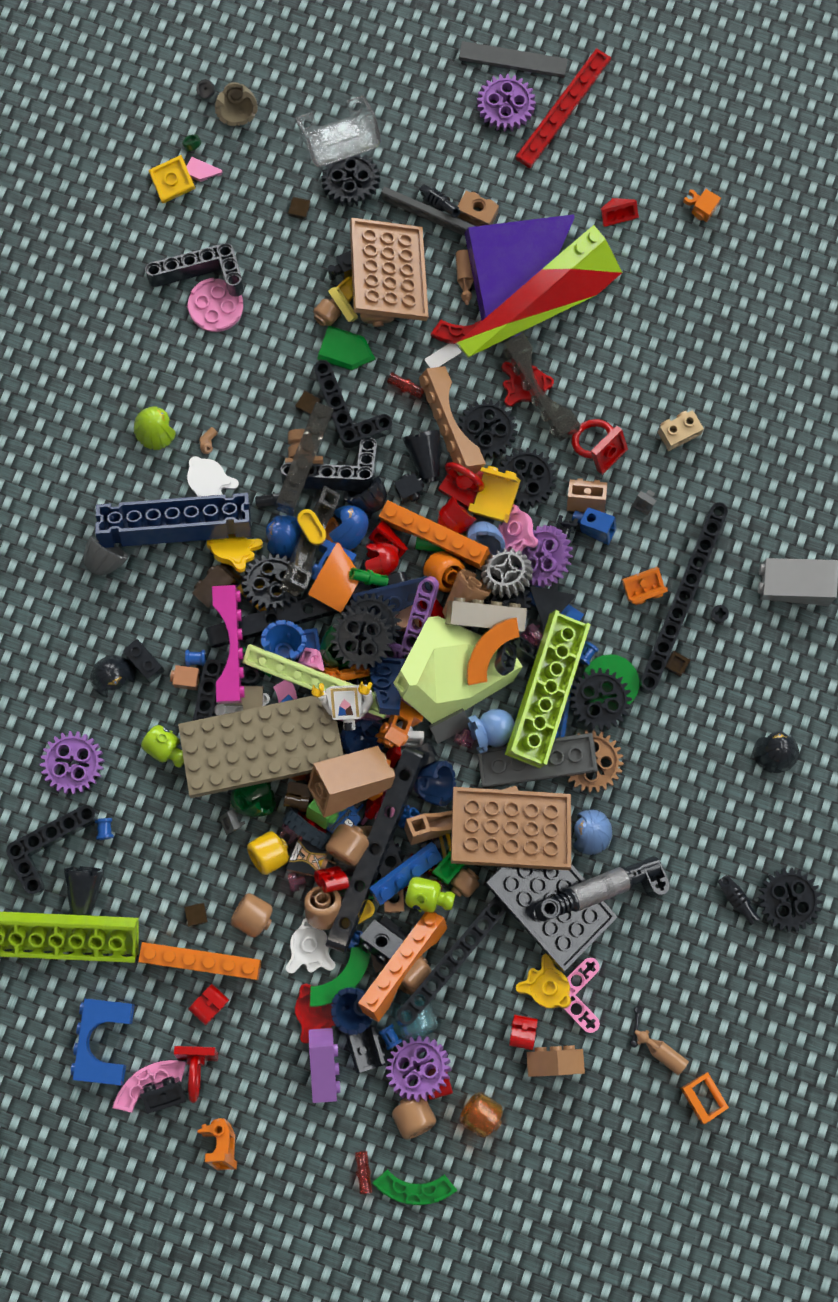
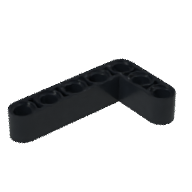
M228 243L151 262L145 268L148 282L154 287L222 270L228 293L236 297L244 292L243 280L234 249Z
M326 360L316 362L314 366L315 377L341 444L345 448L359 446L364 438L370 437L376 440L392 432V418L387 414H381L353 424L330 363ZM322 368L328 370L324 374L318 372ZM327 385L334 386L332 390L325 389ZM335 401L341 403L338 407H333L331 404ZM340 418L347 419V422L341 424L338 422V420ZM382 422H387L389 426L386 428H382L379 426V424ZM368 428L371 430V433L364 434L362 430ZM346 435H352L354 437L350 441L344 439Z
M370 437L361 440L357 466L285 463L281 466L282 484L288 488L364 492L368 490L372 484L371 481L375 478L377 442Z
M210 659L204 664L193 721L214 717V709L217 703L216 681L222 675L227 664L226 661ZM240 664V667H244V678L241 679V685H257L260 681L258 670L249 665ZM211 666L218 667L217 672L214 674H210L208 669ZM253 672L256 674V677L253 680H247L246 675ZM206 685H214L212 692L207 693L204 691ZM209 703L211 707L208 711H202L201 705Z
M90 805L81 806L11 842L7 846L6 852L24 890L28 894L40 895L45 887L31 856L94 824L95 820L98 819V813ZM91 810L93 813L92 817L85 820L83 817L84 812ZM69 819H74L75 825L71 829H67L66 822ZM56 828V836L49 838V830ZM38 837L39 844L36 847H32L30 844L31 840ZM20 846V855L14 856L13 849ZM29 864V872L23 874L21 872L22 866ZM33 881L38 882V888L35 891L30 890V884Z

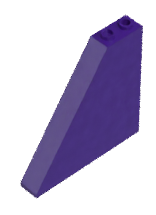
M574 214L468 227L464 234L481 321L558 256L574 221ZM524 331L509 337V339L519 338Z

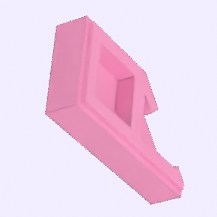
M191 157L187 165L191 178L200 182L216 175H222L221 169L194 157Z
M305 647L297 663L318 671H324L321 652L317 649Z

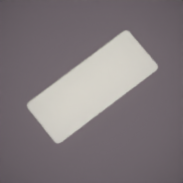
M449 343L425 358V361L430 368L439 367L460 354L461 350L456 344Z

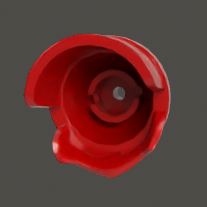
M452 496L440 509L437 524L463 534L477 519L469 515L467 510L460 506L455 497Z
M388 543L366 544L368 549L366 555L371 558L365 562L366 571L372 570L377 574L390 575L399 564L398 548Z

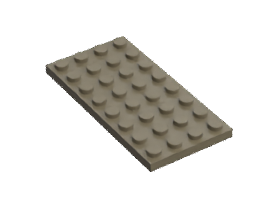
M315 696L178 724L190 798L308 774L312 772L314 763L344 755L337 720H333L318 697Z

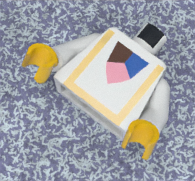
M361 681L360 685L331 686L326 691H324L323 683H320L319 689L315 688V685L312 686V695L318 697L333 720H343L345 731L355 730V719L364 717L373 703L371 682L368 683V686L363 685V681Z

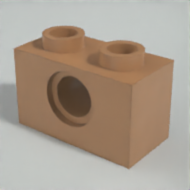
M465 191L458 205L460 214L457 217L475 226L491 225L498 214L499 205L493 200H486L480 197L475 192ZM474 208H481L482 211H475Z

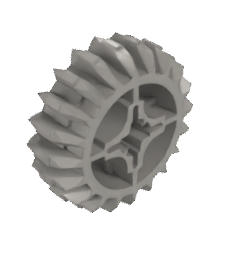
M506 548L501 553L497 550V555L490 554L491 560L485 559L486 565L482 566L483 572L481 576L483 584H487V589H491L495 596L499 594L503 598L507 594L510 598L513 593L518 596V591L524 592V586L529 587V581H532L533 568L531 567V561L528 560L525 554L522 555L520 550L516 553L513 548L509 552H507ZM513 564H517L522 568V570H518V568L514 567ZM493 576L501 579V583L494 580Z

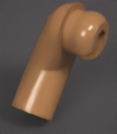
M213 427L200 437V450L204 454H209L213 450L211 440L218 434Z

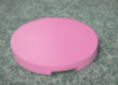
M205 279L192 289L189 296L188 311L190 317L203 330L209 332L228 330L239 321L242 315V295L231 296L223 279Z

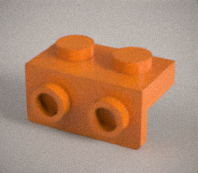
M658 567L622 579L627 599L635 605L643 604L649 598L662 597L663 593L668 592L667 587L663 584Z

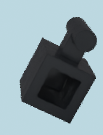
M350 250L336 256V266H328L330 280H335L336 276L340 274L343 279L352 276Z

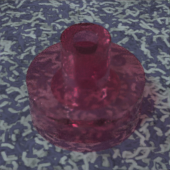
M464 729L462 735H455L453 742L463 747L472 748L474 740L469 738L471 731Z
M295 872L287 873L292 893L300 891L299 885L306 883L305 876L297 877Z

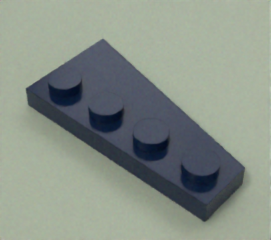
M427 576L353 593V599L357 602L358 595L364 599L365 593L368 594L369 598L375 593L376 599L382 595L383 602L387 599L390 600L388 606L393 604L396 606L393 612H400L413 605L418 585ZM425 582V588L431 591L429 582ZM374 607L376 609L375 615L380 613V608Z
M381 657L383 663L380 664L375 661L376 667L373 668L370 663L368 666L379 714L399 715L401 695L395 687L394 681L404 665L405 659Z

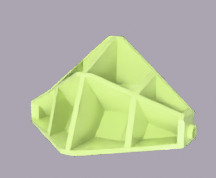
M439 616L428 617L396 677L394 685L401 697L433 724L462 708L464 711L512 683L523 667L518 658H516L514 670L506 676H502L495 669L497 649L488 665L487 682L468 685V661L481 635L459 625L445 624L446 619Z

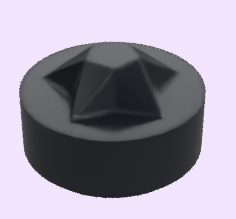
M203 79L198 82L196 91L202 98H211L215 93V85L210 80Z

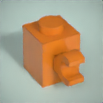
M690 189L688 195L692 196L693 199L685 197L683 202L689 206L694 205L692 214L698 220L708 222L718 207L721 197L708 189H705L701 196Z

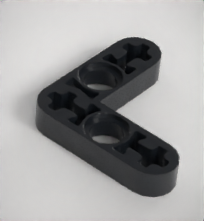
M519 634L520 637L509 640L498 648L495 660L496 671L502 676L512 672L517 656L533 667L539 648Z

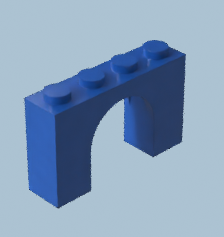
M84 998V1002H81L79 1010L82 1019L81 1023L78 1022L76 1034L79 1035L78 1043H75L73 1052L76 1055V1061L71 1066L73 1080L124 1085L126 1065L98 1060L91 1052L90 1037L97 1026L106 1022L132 1024L135 1004Z

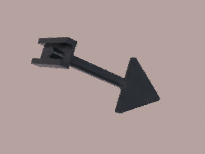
M559 515L556 528L562 530V533L567 534L566 539H569L570 533H574L578 519L574 518L573 523L566 520L562 521L563 516ZM552 582L549 589L536 586L530 587L544 629L550 613L557 610L561 614L575 598L574 594L558 591V583Z

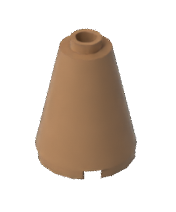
M461 569L456 576L447 601H454V597L466 598L465 602L472 603V599H486L492 590L487 589V584H483V579L481 582L476 579L477 574ZM447 601L442 611L444 619H446Z

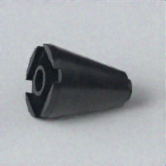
M432 430L403 437L404 444L419 477L425 480V483L437 481L436 478L440 477V431Z
M74 866L65 867L64 874L70 915L91 916L105 870L87 866H80L77 870H74Z

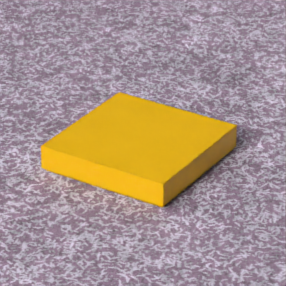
M182 155L148 170L163 204L196 189Z

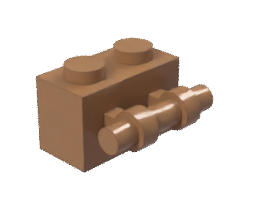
M577 478V480L570 479L567 511L575 512L578 510L585 512L587 508H592L605 513L607 483L600 482V480L583 481L582 478Z

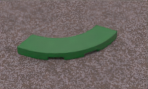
M351 947L348 963L339 976L326 984L310 986V1007L331 1004L334 996L340 990L347 987H356L366 972L370 953L364 952L360 947Z
M387 1169L372 1182L384 1195L398 1202L410 1205L436 1203L457 1191L445 1174L428 1183L414 1184L397 1178Z

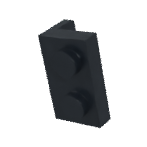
M374 1026L368 1027L364 1032L357 1035L346 1034L356 1073L385 1065V1054L380 1047L379 1034Z
M167 1077L161 1083H149L144 1085L143 1089H140L139 1095L143 1099L147 1114L186 1102L179 1077Z

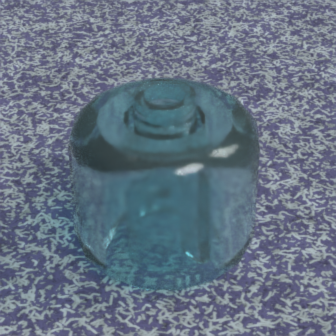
M414 998L415 1005L423 1006V999L417 1000V998ZM430 1002L411 1025L407 1027L399 1025L404 1039L409 1040L410 1037L416 1039L418 1036L423 1037L436 1031L438 1023L432 1003ZM401 1005V1006L396 1010V1013H395V1014H397V1012L399 1011V1009H400L403 1005ZM402 1012L401 1019L405 1022L410 1021V1014Z

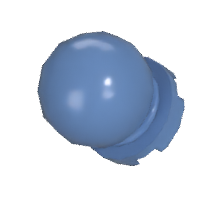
M488 710L482 714L480 719L476 715L467 717L468 721H470L468 727L472 740H477L479 747H476L479 754L487 752L488 745L500 747L509 742L515 721L505 710Z

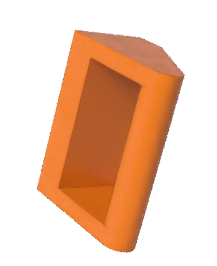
M708 1072L680 1088L701 1124H706L729 1108ZM703 1080L720 1107L710 1114L706 1113L692 1089Z

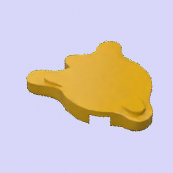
M229 534V538L212 539L206 542L207 548L211 550L217 561L233 566L239 573L245 571L247 562L254 560V553L251 551H256L263 547L261 539L236 538V534Z
M544 954L541 958V970L538 971L535 968H531L528 972L527 980L516 985V991L520 994L531 996L536 1003L544 1008H568L571 1004L570 983L567 977L560 970L556 969L550 957Z

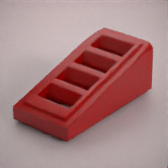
M383 520L368 537L375 544H394L393 546L400 549L398 551L399 559L408 549Z

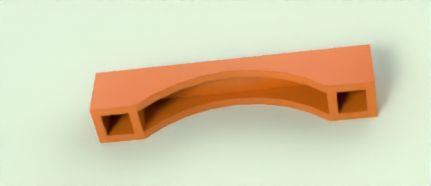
M387 500L379 515L380 520H383L389 527L426 540L480 570L485 565V559H488L490 556L488 547Z
M435 912L424 913L358 1002L364 1014L379 1023L390 1008L400 984L411 967L424 952L439 941L447 930L444 917Z
M142 942L138 962L259 981L262 961L259 959Z

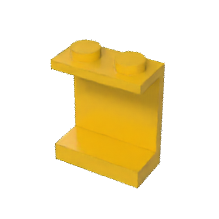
M492 466L487 468L481 467L480 471L484 473L482 481L485 488L482 492L477 493L475 503H470L468 511L475 515L508 523L521 480L516 477V473L511 471L502 473L498 472V468Z

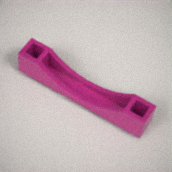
M236 585L212 586L213 607L223 618L230 640L227 664L222 675L216 681V702L218 704L242 703L241 698H245V688L241 686V679L244 678V667H240V659H243V648H239V640L243 639L242 629H239L238 621H242L241 609L238 610V602H241L240 590L237 591Z

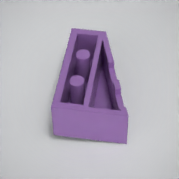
M333 1029L309 1030V1054L313 1103L337 1101V1093H340V1081H336L335 1075H339V1063H335L334 1057L338 1056V1044H333Z

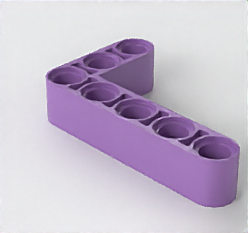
M426 577L419 583L402 645L397 643L389 644L394 657L388 656V658L405 659L404 655H409L413 647L409 637H414L417 640L428 617H431L439 589V582L435 577ZM425 582L431 583L432 591L425 588ZM421 600L427 603V609L421 608ZM414 620H421L422 627L416 626Z

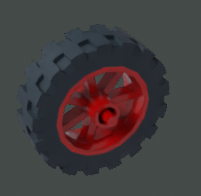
M290 808L282 819L285 825L300 836L299 840L302 841L304 839L319 849H326V843L332 834L327 829L306 818V813L299 811V809Z

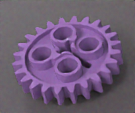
M500 74L498 80L493 76L492 83L487 80L486 86H481V91L478 92L479 98H477V104H479L477 110L481 111L480 117H485L484 123L490 121V127L495 124L497 125L496 130L503 127L504 132L507 127L513 131L514 126L520 129V123L526 125L527 120H531V114H534L536 104L534 101L535 95L532 94L533 89H527L528 82L522 84L523 78L517 81L516 75L510 79L509 74L506 75V78H503Z
M551 525L537 526L536 530H533V535L538 539L537 549L536 547H525L522 555L525 554L532 564L533 578L529 583L545 587V585L551 586L552 582L558 583L557 577L564 578L563 571L568 572L566 565H571L568 559L573 557V555L569 554V551L573 548L567 546L571 541L566 539L567 534L562 533V530Z
M69 731L68 737L61 733V739H58L56 736L54 737V744L48 742L50 749H43L47 755L41 756L45 762L41 763L40 766L46 769L41 773L48 775L45 778L46 782L52 780L50 783L52 788L57 785L56 790L58 792L64 788L65 794H68L69 790H71L72 794L75 795L77 789L83 793V787L86 786L90 790L89 783L97 784L94 778L101 777L98 770H104V768L99 763L105 761L99 758V756L103 752L96 751L100 746L98 744L93 745L95 741L93 738L87 741V734H84L81 738V733L78 731L75 736ZM64 747H68V755L61 756V750ZM88 751V757L81 760L79 758L80 753ZM58 758L71 762L74 759L77 763L89 764V767L73 764L71 767L68 763L56 762L55 760ZM64 766L65 772L62 775H57V768ZM80 769L84 770V776L77 779L75 777L76 772Z
M418 1036L417 1041L410 1037V1043L408 1044L405 1040H402L403 1046L396 1045L398 1051L390 1052L394 1058L387 1059L391 1066L386 1067V1070L391 1072L386 1075L391 1080L389 1085L394 1087L393 1090L396 1094L400 1092L399 1096L401 1098L407 1095V1100L409 1101L414 1097L415 1101L419 1102L420 1097H422L426 1102L427 1095L429 1094L432 1098H435V1091L441 1093L440 1085L447 1086L443 1080L450 1079V1076L446 1073L451 1071L450 1066H447L451 1061L449 1058H445L448 1053L446 1050L442 1051L443 1046L441 1044L437 1046L435 1039L430 1043V1039L427 1036L424 1041L421 1036ZM422 1052H427L425 1058L419 1059V1055ZM404 1062H409L407 1068L401 1069ZM436 1069L434 1075L428 1076L429 1070ZM413 1079H418V1083L415 1086H410Z

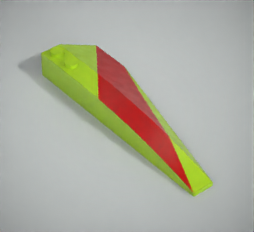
M595 225L590 227L456 344L469 358L598 295L623 273L605 237Z

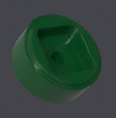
M192 134L187 136L182 144L186 151H193L201 145V140L198 135Z

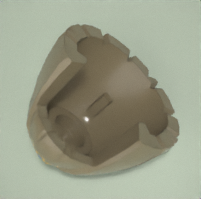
M236 82L227 84L224 90L219 93L215 103L217 117H219L221 122L227 123L230 126L245 125L252 121L258 109L254 94L245 85Z

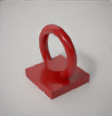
M592 419L581 423L574 430L571 438L574 451L584 458H593L597 471L602 475L628 450L623 430L618 426L613 428L608 422L600 419ZM590 427L605 429L608 435L591 451H587L580 446L579 437L584 430Z
M449 462L445 465L447 476L439 486L438 491L450 498L454 496L459 504L469 509L470 503H475L477 493L482 492L485 488L482 481L484 473L481 471L473 473L458 463Z
M174 1046L175 1057L178 1060H187L186 1065H189L188 1096L189 1101L195 1103L198 1100L200 1091L201 1066H205V1061H218V1052L215 1047Z

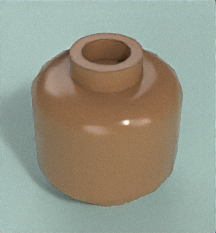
M322 299L313 310L314 319L321 326H331L341 315L334 299Z
M469 868L467 870L461 869L450 882L453 886L451 890L459 898L462 895L470 897L479 887L478 880L480 878Z

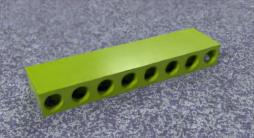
M557 610L550 613L505 755L537 768L547 765L591 624L577 621L560 614Z
M0 912V957L135 963L136 957L139 954V918ZM5 949H13V951H3V950H5ZM25 950H33L32 952H23ZM44 951H53L52 953H44ZM83 953H93V954H91V955H84ZM110 953V954H113V955H111V956H104L103 954ZM130 954L132 956L124 957L122 955Z

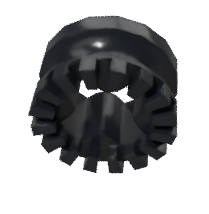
M717 605L711 611V619L719 624L726 621L729 616V611L724 605ZM719 609L722 613H725L721 619H719L718 615H715Z

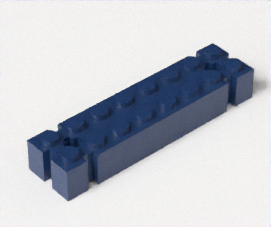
M248 493L233 494L232 498H226V495L122 502L117 507H112L111 503L96 505L97 522L95 525V535L99 541L98 543L104 548L114 547L115 543H121L123 547L229 538V534H236V538L251 536V511Z

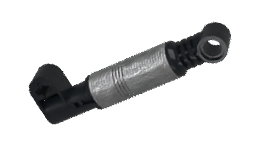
M652 856L627 867L615 868L567 888L562 894L538 903L535 907V915L541 921H549L569 911L577 912L627 892L638 883L642 884L644 891L649 897L657 898L668 892L670 884L660 860L656 856ZM656 876L657 880L651 882L650 878ZM545 906L550 908V915L545 912Z

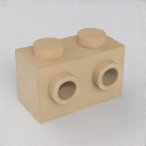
M693 410L688 413L684 411L678 414L676 419L672 421L668 419L662 422L658 434L668 451L700 436L704 428Z

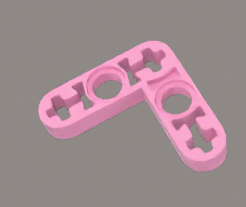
M594 958L585 959L567 976L570 983V998L573 997L575 1000L571 1001L570 1006L564 1009L588 1033L598 1030L600 1025L599 1019L576 994L599 971V963ZM586 962H593L595 970L594 972L588 971L585 974L588 978L585 979L584 975L578 972V970L581 968L584 971L587 968ZM574 975H578L582 979V983L578 987L571 984V978ZM575 1003L582 1007L579 1015H574L571 1012V1006ZM585 1011L588 1012V1015L585 1016L588 1020H595L593 1023L594 1028L590 1027L587 1029V1022L584 1019L581 1022L578 1020V1018L584 1015Z

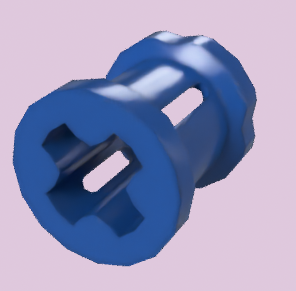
M585 641L579 662L589 666V661L599 649L592 643Z
M205 650L201 652L185 651L186 667L190 665H202L204 667L206 663Z
M112 818L95 820L98 829L96 840L114 838V835L111 833Z
M393 1024L378 1032L385 1041L387 1050L402 1042V1039H399L395 1033Z

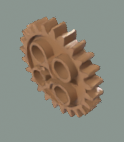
M595 730L592 733L594 744L598 747V751L595 752L597 767L604 772V775H601L598 771L595 772L596 779L589 780L586 774L570 776L568 783L575 782L574 788L580 785L581 792L588 788L589 794H591L592 788H595L596 792L599 793L600 787L606 791V784L613 786L612 779L616 781L619 779L616 773H622V770L618 767L624 765L623 762L619 761V759L623 758V755L617 754L621 748H614L616 740L610 743V735L603 738V732H601L599 736H596ZM606 758L610 760L611 766L603 767L600 761Z

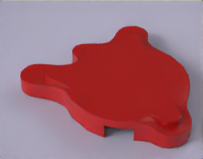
M505 361L502 364V370L510 379L503 382V388L508 393L504 404L507 407H512L518 402H535L539 400L547 390L553 387V378L537 369L538 367L533 365L519 367Z
M310 984L301 985L299 997L295 1005V1015L302 1027L300 1036L302 1043H309V1030L336 1026L331 1015V1004L310 1007Z

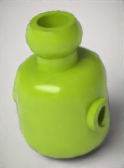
M162 725L153 726L141 743L142 749L159 762L163 763L170 759L176 767L181 768L184 765L183 752L178 748L180 744L179 737Z
M413 877L410 880L405 897V903L408 907L417 909L419 912L425 911L433 913L437 905L442 906L445 910H452L455 900L453 892H441V885L438 882L422 877Z

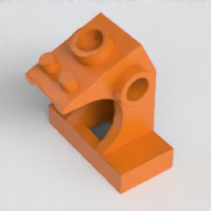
M401 701L400 714L390 715L388 723L384 722L379 733L375 735L378 738L377 742L383 743L388 749L393 746H403L408 740L409 736L407 734L410 726L414 727L422 722L424 716ZM397 719L403 723L401 728L395 725Z
M218 1118L213 1120L208 1126L206 1124L201 1125L202 1128L197 1130V1133L202 1134L203 1137H216L217 1140L216 1149L212 1153L205 1154V1162L216 1170H237V1161L234 1159L235 1133L230 1122L224 1118Z

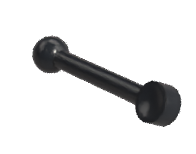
M641 1006L634 1008L636 1013L634 1032L638 1030L639 1016L642 1012ZM633 1033V1040L630 1042L633 1048L638 1046L635 1033Z

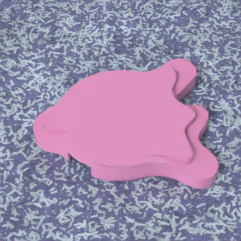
M513 504L508 523L503 522L502 525L499 524L498 526L505 540V548L507 552L513 548L515 553L519 550L522 552L525 547L535 548L538 544V539L533 535L532 519L527 513L521 511L517 505Z

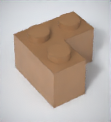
M575 1045L563 1046V1050L562 1046L550 1047V1051H547V1047H536L535 1052H527L528 1077L585 1074L583 1049H575Z

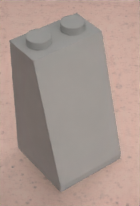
M766 558L763 564H760L759 575H762V581L758 584V593L761 594V600L829 606L837 598L838 560Z

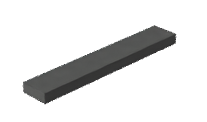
M465 41L461 43L459 54L460 61L565 78L568 59Z
M385 186L382 190V200L465 236L464 233L468 227H475Z

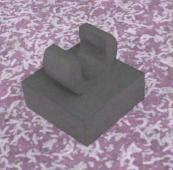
M648 490L646 494L640 491L632 506L649 515L657 501L652 498L655 493L651 490Z
M234 809L227 811L219 817L226 835L234 833L245 824V821H238L237 817L241 814L234 812Z

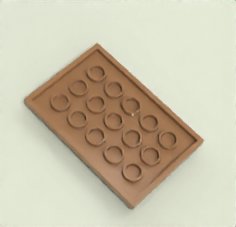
M351 218L350 240L354 313L427 321L429 316L423 227Z
M453 787L451 864L570 871L571 794Z

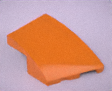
M339 542L336 543L308 595L341 613L360 581L349 579L350 569L356 567Z

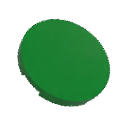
M612 654L602 655L592 660L584 672L590 675L591 669L595 673H597L599 668L602 669V673L609 669V675L616 672V679L623 677L621 684L628 683L624 689L631 690L627 697L632 698L630 702H627L630 705L639 690V676L635 667L627 659ZM602 684V689L605 692H611L609 684ZM584 689V695L586 697L593 696V692L591 689ZM612 694L605 698H600V696L598 695L596 700L588 702L591 704L593 702L600 701L602 704V702L605 699L617 697V695ZM608 702V708L615 711L617 709L616 704Z

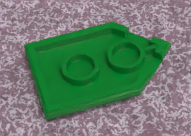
M332 326L327 328L317 360H326L332 365L351 371L376 360L364 336Z

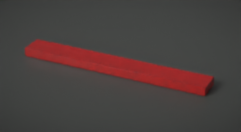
M597 48L516 155L515 159L531 169L611 61L610 56Z

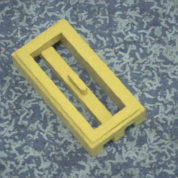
M333 287L328 290L348 322L355 321L358 316L354 313L353 308L340 288Z

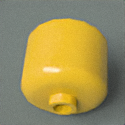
M273 831L266 832L247 845L250 859L257 870L263 875L272 873L289 861L287 843Z

